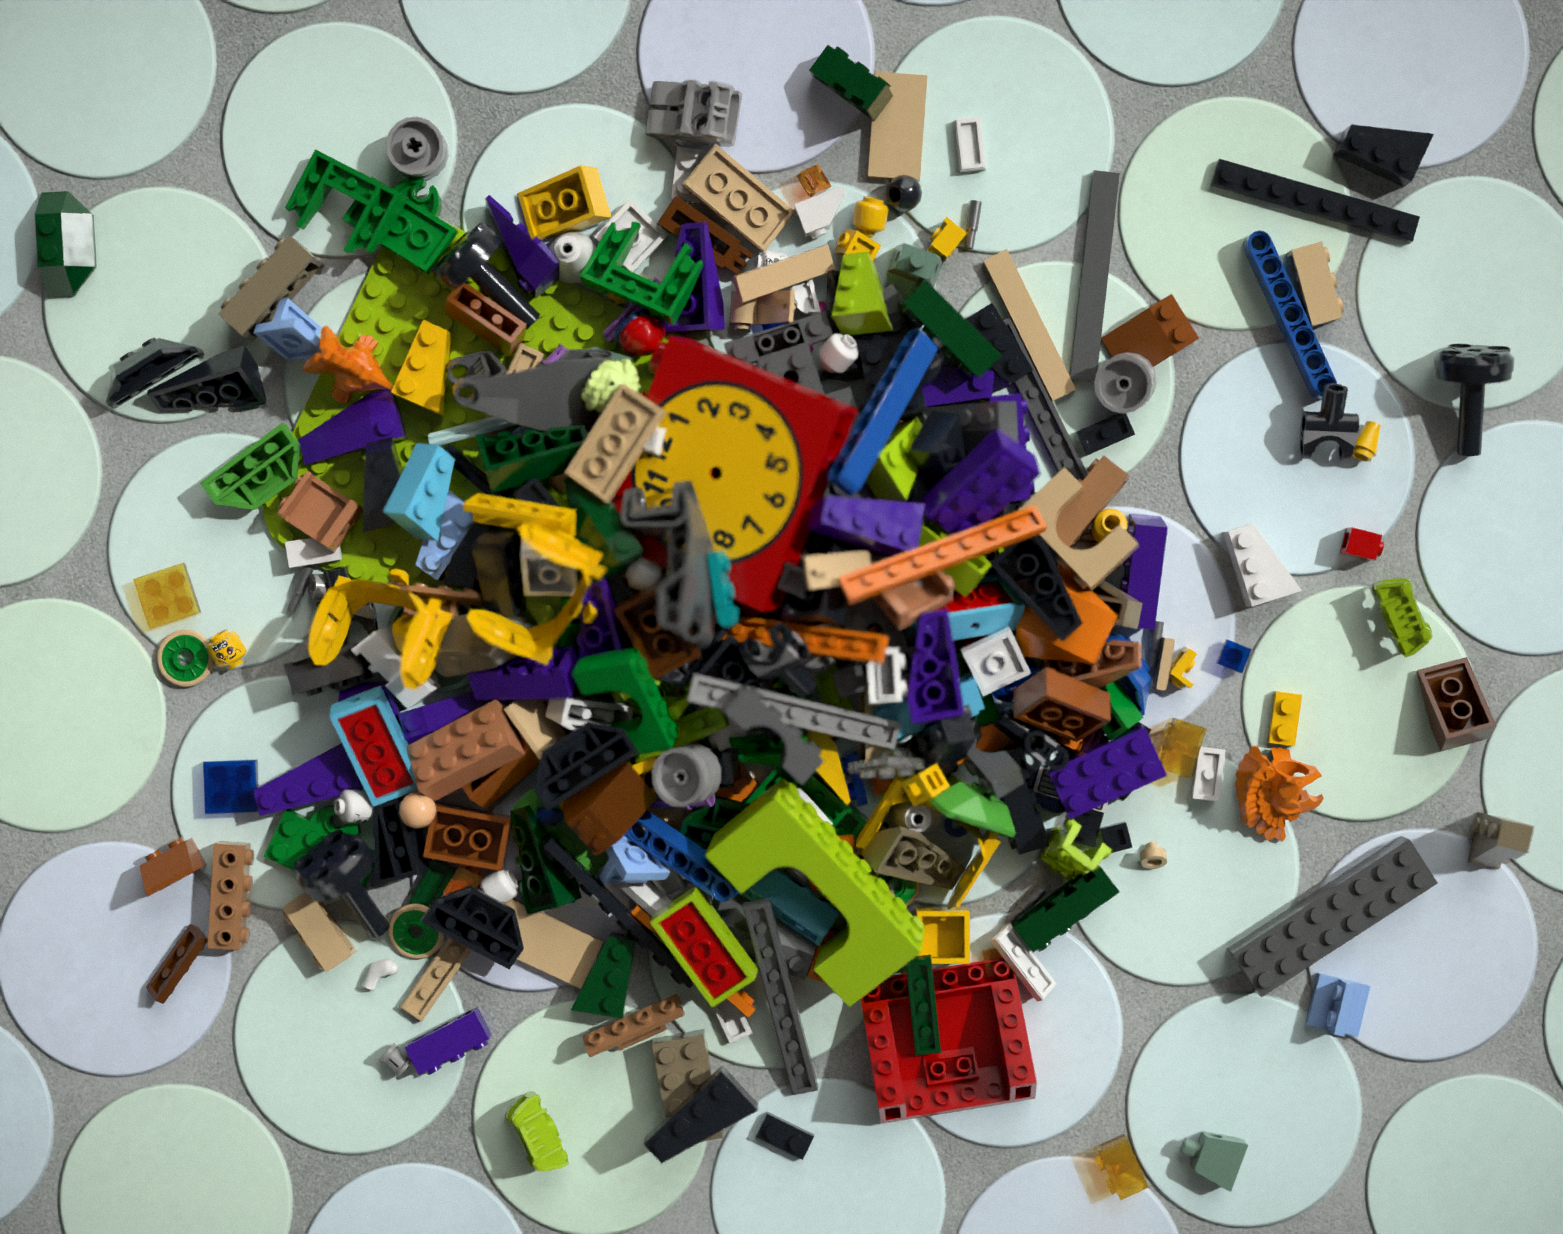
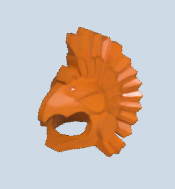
M326 325L321 329L319 347L322 351L321 353H315L310 360L303 364L302 372H309V374L333 373L335 380L331 396L337 402L347 404L353 392H365L373 389L390 390L393 385L383 375L377 359L372 354L378 345V341L373 340L371 335L365 336L361 334L358 341H355L351 347L344 348L339 343V339L332 329H329Z
M1251 746L1249 752L1244 754L1243 761L1239 762V769L1235 773L1237 778L1235 781L1236 796L1239 800L1238 807L1242 811L1240 818L1249 828L1255 826L1257 833H1263L1264 838L1268 841L1276 838L1283 842L1286 838L1284 831L1285 820H1289V822L1294 821L1299 817V814L1314 810L1322 803L1324 799L1322 794L1312 796L1306 790H1302L1306 785L1322 777V774L1315 766L1291 759L1289 749L1272 747L1273 760L1270 762L1266 756L1261 754L1258 746ZM1300 772L1305 774L1306 776L1297 777L1293 775L1294 773Z

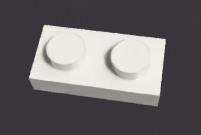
M1198 746L1191 798L1219 802L1225 757L1224 749Z

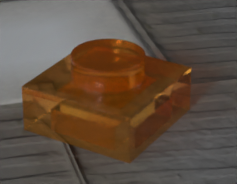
M818 164L801 171L796 176L810 198L827 191L831 187L830 182Z
M996 948L982 950L986 976H995L994 966L996 963H990V959L1002 958V955ZM1005 968L997 969V972L1000 974H1004L1007 971Z

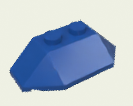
M1110 633L1106 642L1111 640L1131 641L1128 636L1124 638L1122 635ZM1141 657V668L1117 679V681L1143 716L1145 715L1151 677L1148 672L1151 669Z

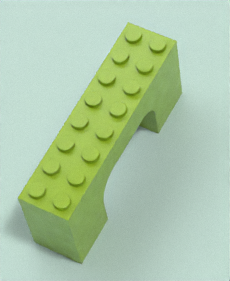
M782 778L713 835L705 856L741 894L765 874L777 867H794L809 877L843 913L849 923L820 946L814 971L850 1007L921 953L925 927L917 916L913 917L902 899L899 897L895 898L889 891L886 882L881 878L878 879L871 872L868 863L863 859L860 860L853 853L851 845L845 840L842 841L835 834L833 826L827 821L824 822L818 816L816 808L810 802H805L802 799L795 785L787 783Z

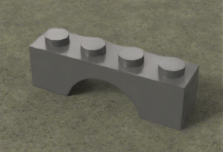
M743 684L726 701L721 709L743 730L759 725L776 730L781 737L783 746L779 763L796 780L803 784L824 762L819 756L822 750L811 740L808 743L804 742L800 738L803 732L792 722L787 726L780 719L783 714L773 704L767 707L761 701L764 696L753 685L748 689Z
M969 717L976 740L965 758H961L959 761L963 759L971 776L977 775L986 793L991 792L998 800L1024 784L1020 768L1006 751L986 753L976 749L975 746L982 737V733L976 717Z

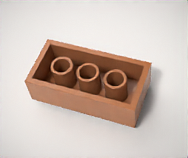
M494 700L406 746L419 792L436 801L525 755L517 727L504 711L506 706L498 700Z

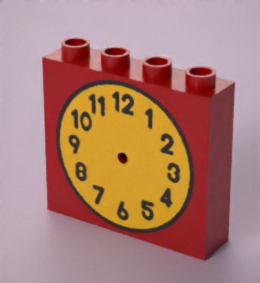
M669 336L667 343L660 342L652 353L649 369L655 373L649 392L641 393L642 396L667 412L658 426L666 429L660 456L642 451L611 499V502L621 515L624 491L629 488L640 487L645 495L646 507L650 510L652 506L657 505L660 508L665 504L671 506L674 483L690 480L694 486L714 546V552L725 550V556L728 555L730 559L731 570L728 572L729 583L732 582L734 586V599L762 612L781 609L786 591L779 589L778 585L786 562L798 565L811 532L807 529L811 504L824 498L830 483L827 478L828 472L846 442L858 409L690 338ZM630 528L643 549L642 557L669 569L668 538L645 537ZM687 541L683 544L682 550L686 548Z

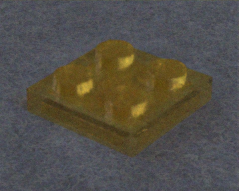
M185 563L133 579L149 629L201 613Z

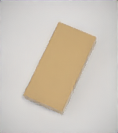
M1162 637L1152 684L1153 689L1163 691L1167 689L1175 644L1174 639Z

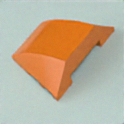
M1058 564L1057 569L1083 624L1062 642L1027 605L1016 627L1017 645L1024 658L1033 657L1044 660L1054 659L1066 662L1095 664L1118 616L1088 587L1083 589L1074 580L1075 574L1069 567L1065 570Z

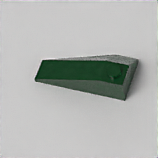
M527 805L511 810L513 841L518 845L519 857L515 858L516 866L521 867L522 880L518 881L519 891L527 914L558 908L582 898L576 878L570 879L562 871L561 867L563 865L557 859L552 861L543 852L545 847L543 846L542 839L548 833L531 807Z

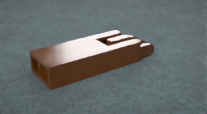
M675 196L657 222V225L678 239L681 224L707 222L710 238L714 235L727 244L725 248L718 242L713 246L716 266L720 269L725 267L735 275L741 274L742 272L734 264L737 263L745 268L748 263L741 259L740 255L743 254L746 258L751 259L753 254L739 244L741 241L678 196Z

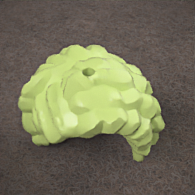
M629 359L604 361L599 365L597 371L591 374V378L587 381V385L581 394L586 402L587 410L596 409L598 412H603L621 383H625L635 391L640 392V377L637 375V369Z

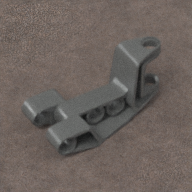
M602 349L566 350L560 359L552 363L516 373L505 374L506 368L491 351H480L450 360L446 366V373L449 380L454 383L453 394L456 401L461 405L548 432L549 428L584 425L586 432L590 433L603 412H598L596 409L587 410L586 402L581 394L585 384L591 378V374L597 371L598 366L604 361H612V353ZM455 366L465 367L466 371L461 377H455L451 374ZM463 386L471 388L473 393L469 397H461L458 394L460 388Z
M690 480L675 482L671 506L665 504L660 508L657 505L652 506L651 510L646 507L645 495L640 487L626 489L623 495L621 521L623 524L645 537L668 538L669 579L658 587L659 623L664 628L676 634H681L685 639L698 646L707 645L713 638L717 616L707 556L708 553L714 552V546L692 482ZM687 541L686 548L682 550L683 544ZM678 614L679 617L677 622L672 625V620L674 616ZM700 626V632L694 636L695 629Z

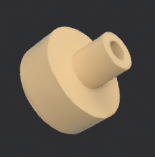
M1156 842L1147 843V848L1140 852L1141 865L1147 869H1157L1167 864L1165 849L1157 847Z

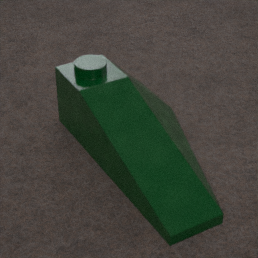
M565 478L564 482L570 509L576 510L575 532L577 540L580 544L603 554L598 565L606 568L600 579L591 575L596 584L640 559L643 549L630 528L623 524L620 513L611 501L606 503L572 478Z

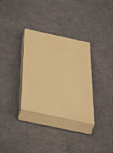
M875 72L876 77H881L891 85L889 89L893 97L877 119L871 122L868 178L893 179L899 175H909L920 181L927 75Z
M717 144L713 145L682 184L685 189L761 253L768 248L796 213Z
M621 383L564 473L604 502L610 503L667 412L625 383Z
M514 898L507 902L506 905L515 909L524 947L517 959L581 989L603 944V940L542 911L527 914L524 903Z

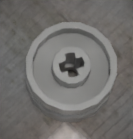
M408 117L397 122L389 131L386 140L387 155L392 165L405 177L421 178L426 181L438 176L445 168L449 157L448 144L439 129L429 120L420 117ZM416 147H418L420 150L417 153L414 152Z
M1132 352L1116 354L1103 363L1096 373L1094 382L1096 396L1101 404L1112 412L1123 414L1134 412L1146 404L1154 394L1157 377L1150 361L1142 355ZM1127 379L1129 386H1123L1121 381Z
M688 744L663 752L655 761L652 770V782L656 793L664 802L677 807H685L712 797L718 790L721 781V767L717 757L710 749L700 744Z

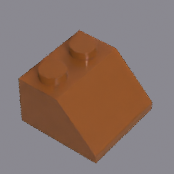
M181 837L168 844L170 849L161 854L160 850H157L145 857L147 862L140 865V871L147 897L207 865L192 838L184 841Z

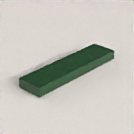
M931 954L916 956L905 964L915 1056L941 1053Z

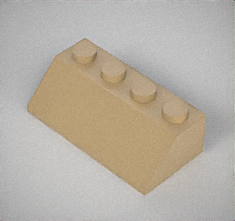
M518 699L506 707L504 711L540 760L543 750L570 734V732L564 726L546 717L549 699Z

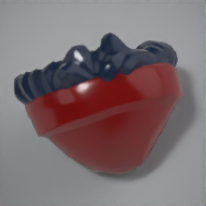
M641 310L639 313L632 312L629 317H626L614 331V339L618 347L630 355L649 356L652 355L656 346L663 341L666 331L659 319L651 316L650 312Z

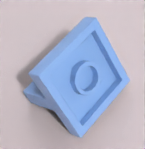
M288 298L280 299L272 322L256 325L254 334L287 361L308 359L314 356L315 353H321L322 351L319 347L321 339L318 337L322 327Z
M623 836L617 843L605 850L609 860L600 873L599 878L603 884L646 883L648 880H666L670 871L665 863L626 836Z
M1317 972L1305 1023L1327 1029L1334 1035L1344 1037L1345 1034L1358 1037L1370 986Z

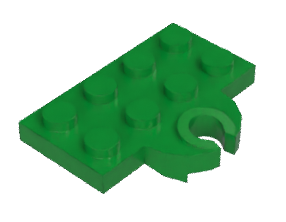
M406 177L398 182L394 190L406 196L408 200L393 226L380 242V245L429 275L430 271L457 236L458 231L438 218L442 209V200L434 185L429 188V194L425 199H417V193L424 189L427 183L425 179ZM354 200L342 217V220L355 228L366 205Z
M334 805L325 806L314 813L311 819L286 809L264 857L295 871L294 864L296 861L306 855L316 844L324 840L328 834L335 830H342L344 833L360 835V823H345L343 827L335 826L332 821V817L335 814ZM374 862L366 877L361 881L364 888L374 870Z

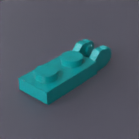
M725 550L710 552L707 556L717 618H719L718 621L721 626L728 628L738 623L739 611L732 603V599L735 597L733 583H729L728 572L731 570L730 559L728 555L725 556Z

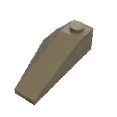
M902 827L876 832L869 844L861 852V855L875 873L950 890L954 888L965 871L961 864L920 832Z

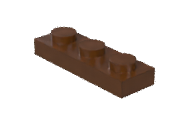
M189 924L145 987L156 1002L165 1003L196 957L204 949L208 939L199 927Z

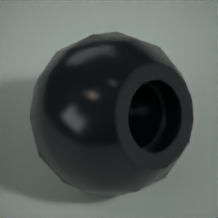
M899 175L893 178L887 186L886 198L893 209L902 212L910 211L916 208L921 201V185L914 177Z

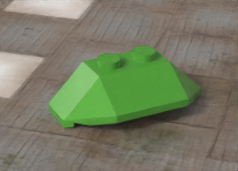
M282 422L200 482V484L215 505L256 510L298 479L300 443L287 425Z
M960 781L929 801L947 817L990 831L1002 837L1013 838L1016 834L1007 805L1001 800H997L991 792L986 793L982 786L976 782L968 784Z

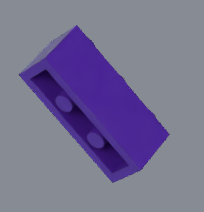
M476 1007L408 1042L404 1048L418 1075L424 1072L430 1075L441 1069L440 1064L445 1061L456 1062L465 1056L463 1052L471 1048L477 1051L488 1044L487 1040L491 1037L492 1033L479 1008Z

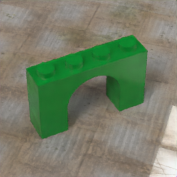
M638 648L580 658L572 674L583 695L609 690L620 691L631 696L641 707L643 716L612 722L610 726L626 731L639 752L636 755L670 750L678 736V727L672 721L668 713L667 704L662 700L657 683L652 679L647 668V662L641 656Z

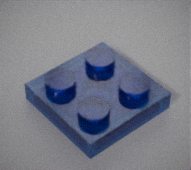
M854 749L844 751L845 757L840 759L844 774L850 775L851 783H847L849 797L851 801L856 800L858 806L868 804L856 751Z
M258 759L203 762L205 814L258 812L253 790L259 788Z

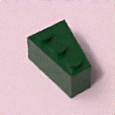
M827 45L809 69V72L819 82L875 121L893 97L889 89L891 85L881 77L871 74L870 70L859 61L855 63L848 58L849 55L840 47L836 46L834 49Z
M610 933L571 1008L572 1011L623 1018L636 944L634 938L636 936Z

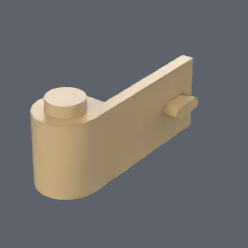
M795 290L773 291L746 302H739L737 292L732 291L729 324L734 325L735 330H750V326L793 322V314L796 309L794 305Z
M869 550L802 557L807 590L840 586L838 582L840 576L872 565Z

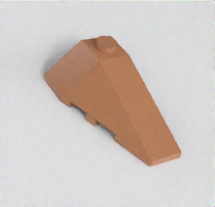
M1111 640L1105 642L1095 664L1047 659L1044 660V669L1046 667L1054 669L1056 672L1076 678L1078 681L1099 689L1141 668V644L1132 641Z

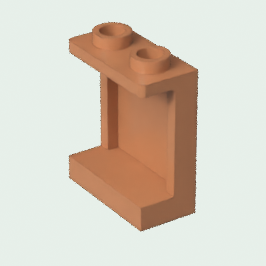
M307 471L305 475L298 477L294 484L295 489L289 497L286 496L281 501L278 515L335 553L364 509L358 503L348 499Z
M941 570L871 597L896 627L901 630L919 620L921 613L935 611L951 602L955 585L950 575L944 574Z

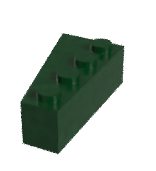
M920 279L898 301L904 307L902 310L904 314L913 322L917 320L923 326L921 330L932 341L936 338L942 344L940 349L950 359L955 356L962 363L959 368L968 377L974 375L980 378L1002 356L927 280Z
M584 425L549 428L548 432L542 433L533 429L525 430V434L509 435V432L498 433V437L486 438L485 434L475 436L490 489L494 493L526 484L534 476L538 480L564 474L588 434Z
M1098 865L1093 871L1090 870L1087 874L1081 873L1075 879L1071 878L1017 919L1012 926L1032 952L1036 950L1040 952L1051 944L1053 938L1068 932L1072 925L1089 916L1095 909L1116 896L1120 891L1102 867Z

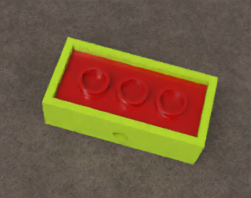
M696 885L654 913L650 921L651 925L712 1008L755 980L758 968Z

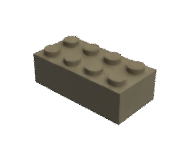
M291 236L287 239H281L274 248L276 251L272 256L264 258L256 268L258 271L251 278L247 277L239 285L240 291L234 297L230 296L221 305L222 310L219 315L240 335L252 341H255L258 337L254 334L257 324L273 321L280 299L288 298L292 300L324 265Z
M704 1029L653 1038L652 1049L665 1118L713 1074ZM723 1130L704 1141L723 1138Z

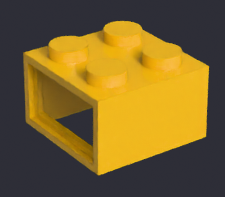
M915 907V916L923 922L925 927L921 953L917 956L931 954L932 964H970V911L968 907H952L948 910L947 907Z

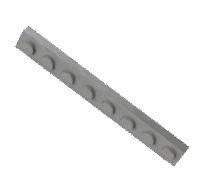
M693 673L687 701L721 709L726 701L742 685ZM756 688L764 696L761 701L767 707L773 704L783 714L780 719L785 724L789 725L792 722L797 727L895 749L901 723L898 721Z

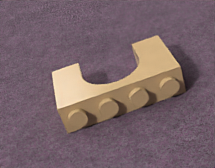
M1064 467L1019 510L1033 505L1036 506L1047 525L1046 532L1038 534L1039 538L1047 545L1048 549L1052 548L1058 555L1055 557V560L1065 570L1070 567L1076 575L1073 578L1083 589L1088 586L1093 590L1139 547V544L1121 525H1118L1105 539L1091 549L1076 550L1061 542L1056 532L1057 519L1062 510L1084 491L1083 486Z

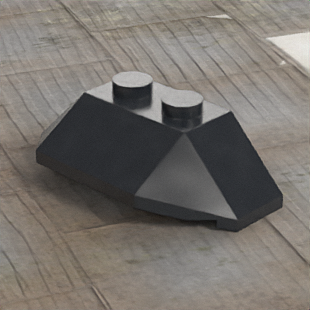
M161 338L147 340L142 344V349L136 353L133 351L126 353L120 358L121 362L114 365L106 399L107 405L113 408L121 406L204 355L203 350L195 346Z
M587 722L542 751L533 789L546 810L549 811L586 789L639 752L624 729Z
M471 885L436 898L421 919V923L509 970L524 949L515 909Z

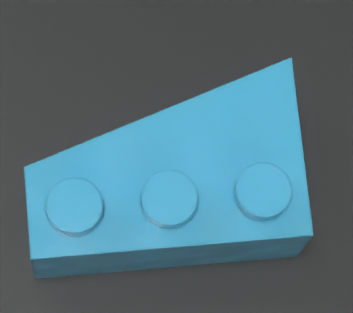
M416 443L383 512L414 538L438 541L455 459L439 445Z

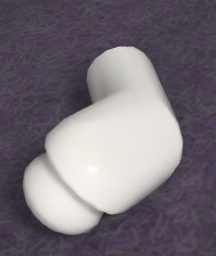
M390 959L374 962L368 970L363 986L367 989L375 990L380 977L386 975L393 976L397 973V963Z

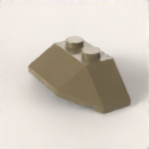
M468 614L451 618L441 641L440 652L433 671L445 677L495 668L520 654L510 652L474 634V629L467 619Z

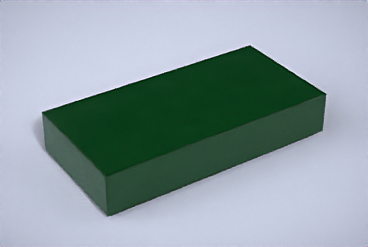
M432 859L429 864L430 870L426 871L409 904H421L430 907L436 898L443 896L457 868L442 860Z

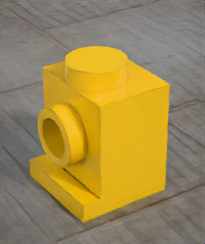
M948 217L942 222L944 229L938 227L930 237L932 244L927 250L940 256L944 261L949 258L967 234Z
M937 763L914 774L901 783L913 806L935 797L950 787Z

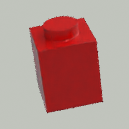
M1353 527L1346 528L1340 554L1374 561L1377 559V556H1381L1384 548V542L1381 541L1382 535Z

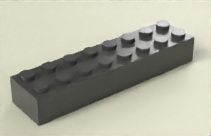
M1400 836L1227 948L1254 992L1263 997L1432 888L1438 882L1410 839Z

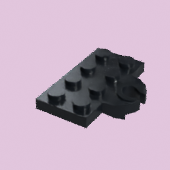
M903 311L888 314L892 330L855 335L869 398L872 396L904 337L909 333ZM937 347L936 354L940 353L939 347ZM936 359L934 363L929 364L899 420L927 413L922 388L931 385L938 379L942 368V359Z

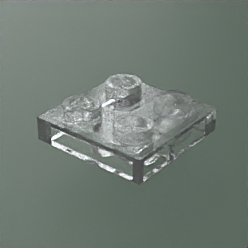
M885 747L882 749L879 758L848 763L849 773L860 774L861 779L876 778V775H879V779L882 780L894 779L895 774H898L899 777L914 776V771L924 770V759L913 758L911 750L905 747H895V749Z

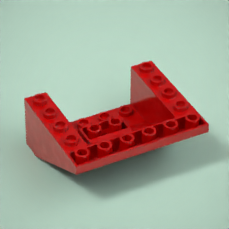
M1003 957L932 969L941 1053L915 1056L906 973L889 976L861 998L881 1124L1035 1099L1037 1080L1015 972Z

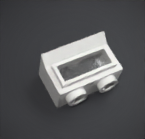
M899 647L886 649L883 664L867 662L866 680L869 690L867 704L902 702V696H906V681L900 678V669H905L904 653H899Z

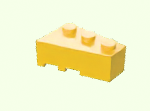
M425 320L422 321L391 390V393L444 416V399L447 387L446 366L449 362L452 336L449 331Z

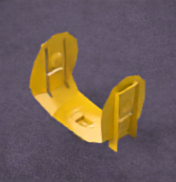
M531 521L530 523H524L519 528L526 542L539 553L555 562L583 569V574L572 597L555 619L529 629L486 610H470L467 619L474 629V634L510 652L526 656L547 665L552 657L551 646L570 621L577 616L583 606L582 600L591 584V575L600 579L606 568L598 565L603 556L602 553L580 544L578 540L563 531ZM590 602L587 603L583 610L584 623L593 622L597 616V610Z
M394 569L389 572L397 583L409 586L408 574L404 570ZM339 576L334 587L329 588L323 598L310 630L307 648L315 665H327L338 656L347 636L353 614L368 602L402 606L418 612L408 629L401 660V676L404 686L415 691L428 680L436 665L441 641L453 613L444 612L439 608L442 601L430 598L428 605H426L417 596L400 589L399 586L359 579L352 581L350 578ZM328 613L336 620V622L330 616H327ZM425 639L433 645L432 648L425 642Z
M898 774L895 776L856 839V847L859 848L858 856L879 830L891 805L910 800L901 785L902 782L907 780ZM930 799L922 803L932 809L939 811L929 802ZM954 818L951 819L978 838L980 848L956 884L948 901L947 910L951 909L954 905L959 908L1000 844V841L997 840L998 834L986 831L982 837L978 827Z

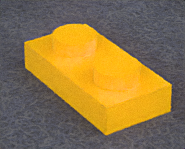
M1274 691L1268 743L1295 746L1302 695Z

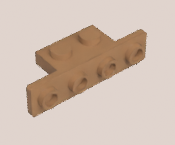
M389 580L388 583H384L399 586L400 589L417 596L426 605H428L430 598L440 600L442 602L439 608L444 612L453 613L452 617L458 616L460 604L483 606L481 595L473 589L466 588L462 592L454 591L453 588L447 586H438V589L429 588V586L422 583H413V586L400 584L395 580ZM404 607L403 615H416L418 613Z
M674 994L585 1034L583 1041L588 1056L593 1057L615 1046L621 1051L667 1030L666 1023L685 1015L679 995Z

